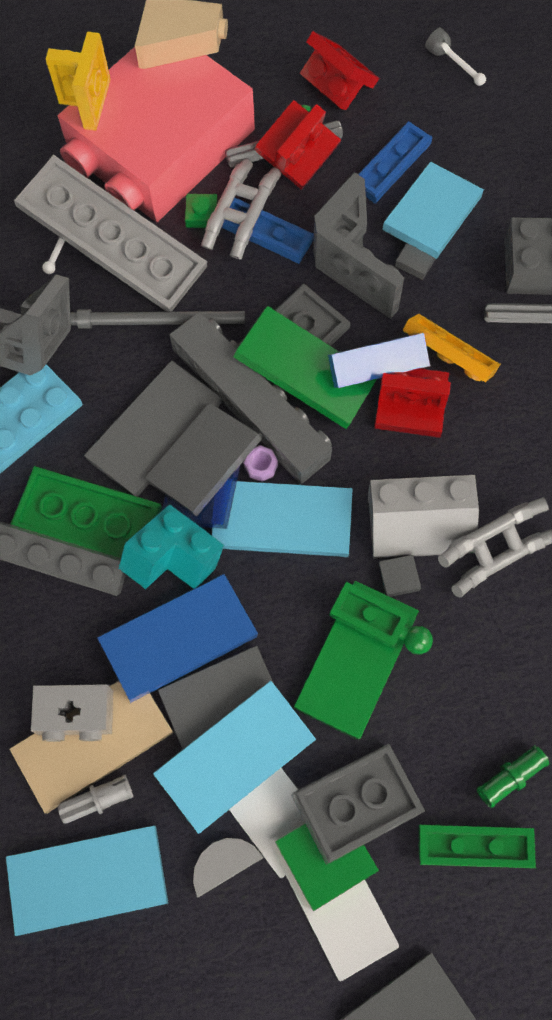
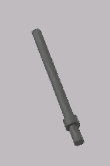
M78 309L77 312L70 313L71 326L77 325L78 329H92L93 325L184 324L199 311L92 312L91 309ZM200 311L208 320L212 318L217 324H245V311Z

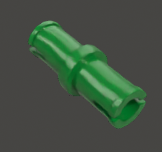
M533 745L530 750L514 762L503 764L498 774L476 789L483 802L492 809L495 804L512 791L523 789L528 779L550 764L549 760L538 746Z

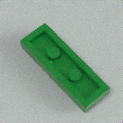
M418 825L419 865L536 868L534 828Z

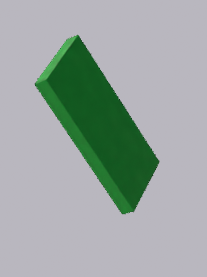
M269 306L266 307L233 356L345 429L352 422L377 380L373 379L341 388H334L328 355L339 351Z
M34 466L10 524L121 558L125 543L160 513L162 507L161 504Z
M354 581V586L409 613L410 617L406 626L412 627L419 610ZM336 619L294 709L359 741L404 645V641L398 639L393 649Z

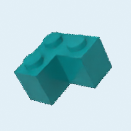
M169 505L125 543L119 569L145 589L167 569L193 589H196L216 569L224 544Z

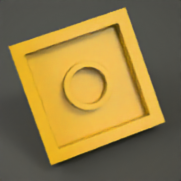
M87 32L81 53L49 48L46 62L59 104L78 106L84 129L96 131L111 78L100 33Z

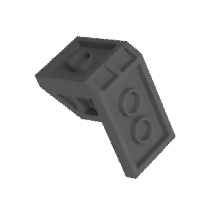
M354 172L314 216L313 253L315 267L391 319L399 309L404 276L394 266L384 264L375 258L369 249L363 247V235L367 229L365 179Z
M56 274L28 296L20 306L21 314L0 308V366L30 376L44 368L71 330L69 278Z

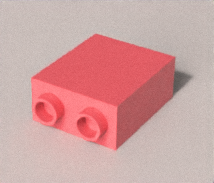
M134 47L109 69L111 80L96 131L84 129L78 106L69 105L57 115L66 144L60 149V154L65 163L86 178L92 173L105 182L106 192L132 210L138 208L157 223L226 157L227 149L237 147L255 130L253 89L207 55L147 69L139 68Z

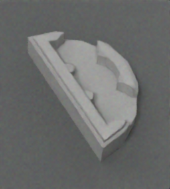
M225 838L212 843L201 853L194 867L193 884L197 898L264 857L255 846L242 839Z

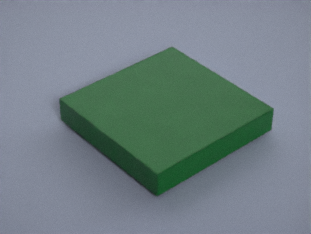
M306 824L275 841L277 848L312 911L319 909L379 871L364 845L326 865Z

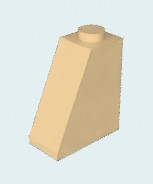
M146 0L135 42L139 68L147 69L217 53L221 39H226L228 20L223 18L222 4L192 0Z

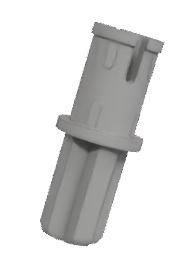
M122 775L113 781L95 788L93 785L89 786V792L60 803L58 805V812L62 822L69 823L95 811L102 814L103 809L129 798L131 799L134 796L126 775Z

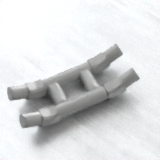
M243 159L240 164L236 165L214 212L211 213L207 222L206 231L201 243L203 248L213 250L216 238L225 219L240 224L234 238L235 241L230 256L242 259L255 223L268 196L281 176L278 168H271L261 179L257 189L243 184L247 174L253 167L252 162L249 159ZM236 195L252 200L247 213L230 208Z
M544 497L515 506L492 522L467 536H462L448 546L446 551L439 555L438 561L443 567H449L458 558H462L472 550H474L480 566H475L468 570L452 586V592L455 596L462 597L471 588H475L478 584L485 581L490 575L525 555L532 554L537 550L545 548L546 545L552 544V529L532 534L521 540L515 524H519L533 518L534 515L549 510ZM502 532L509 549L492 558L485 541Z

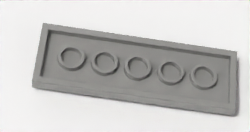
M55 155L50 158L14 200L17 208L166 312L173 311L207 268L206 260Z

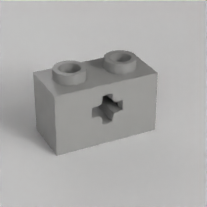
M108 685L33 686L31 731L37 735H42V741H65V735H79L80 741H101L102 734H112L113 689ZM74 706L80 711V715L74 716L72 722L66 718V713H71Z

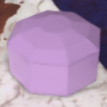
M263 446L255 447L244 461V467L249 477L261 482L273 477L278 466V460L273 450Z

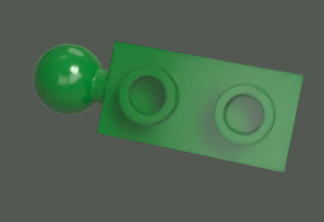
M348 582L345 583L330 612L331 617L393 649L398 639L404 641L405 647L409 652L421 655L428 652L433 644L432 634L427 628L423 626L409 628L406 626L410 617L409 613Z

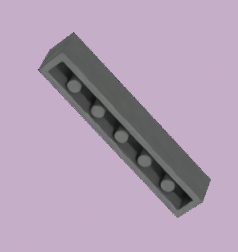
M199 311L170 334L173 351L209 389L222 398L225 406L244 425L260 435L262 445L272 449L280 464L300 485L303 484L331 460L332 444L330 439L321 430L316 432L309 424L306 414L298 407L294 409L286 401L287 397L276 384L272 386L265 377L235 359L233 356L239 345L233 340L229 342L222 335L223 332L217 322L212 318L208 320Z

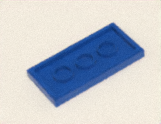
M224 574L98 637V641L129 702L132 703L251 641L258 636V633Z

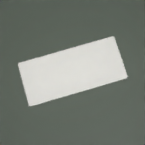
M282 768L229 809L280 878H283L286 874L269 843V839L303 821L291 796L298 789Z
M303 820L270 838L269 843L338 980L343 981L398 949L399 944L365 880L319 909L312 911L275 844V841L305 824Z

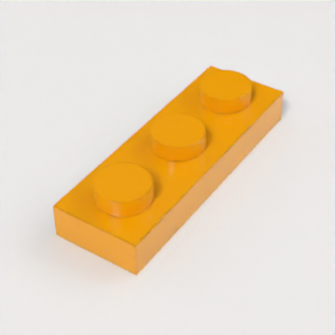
M420 314L408 319L403 328V331L409 335L424 333L426 346L435 350L437 356L444 362L455 363L465 369L464 373L473 380L487 382L495 375L501 365Z

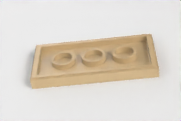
M119 681L111 685L110 688L113 689L112 734H102L101 741H80L79 735H65V741L47 742L42 741V735L34 733L10 748L44 813L48 814L57 808L60 803L73 798L174 733L150 693L130 703ZM74 708L71 713H66V718L73 722V717L80 715V711Z

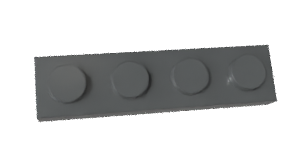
M0 522V560L115 596L121 594L126 575L119 569L121 558Z

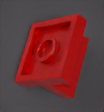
M314 31L306 42L315 50L300 74L341 109L347 110L363 85L373 89L380 79L338 43Z
M293 100L256 144L255 151L272 166L278 168L284 176L302 190L337 148L341 139L322 124L326 111L316 104L308 112Z
M419 368L406 372L383 373L375 429L440 438L445 406L450 394L451 382H448L449 372Z

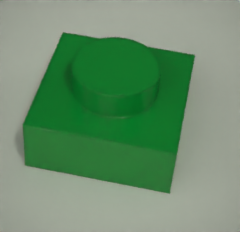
M186 194V228H206L210 215L218 204L217 194Z

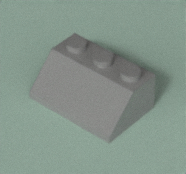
M475 475L370 480L368 502L373 559L413 555V557L441 555L455 540L462 536H467L478 529L479 505ZM472 550V551L468 552L467 554H471V553H475V552H474V550Z

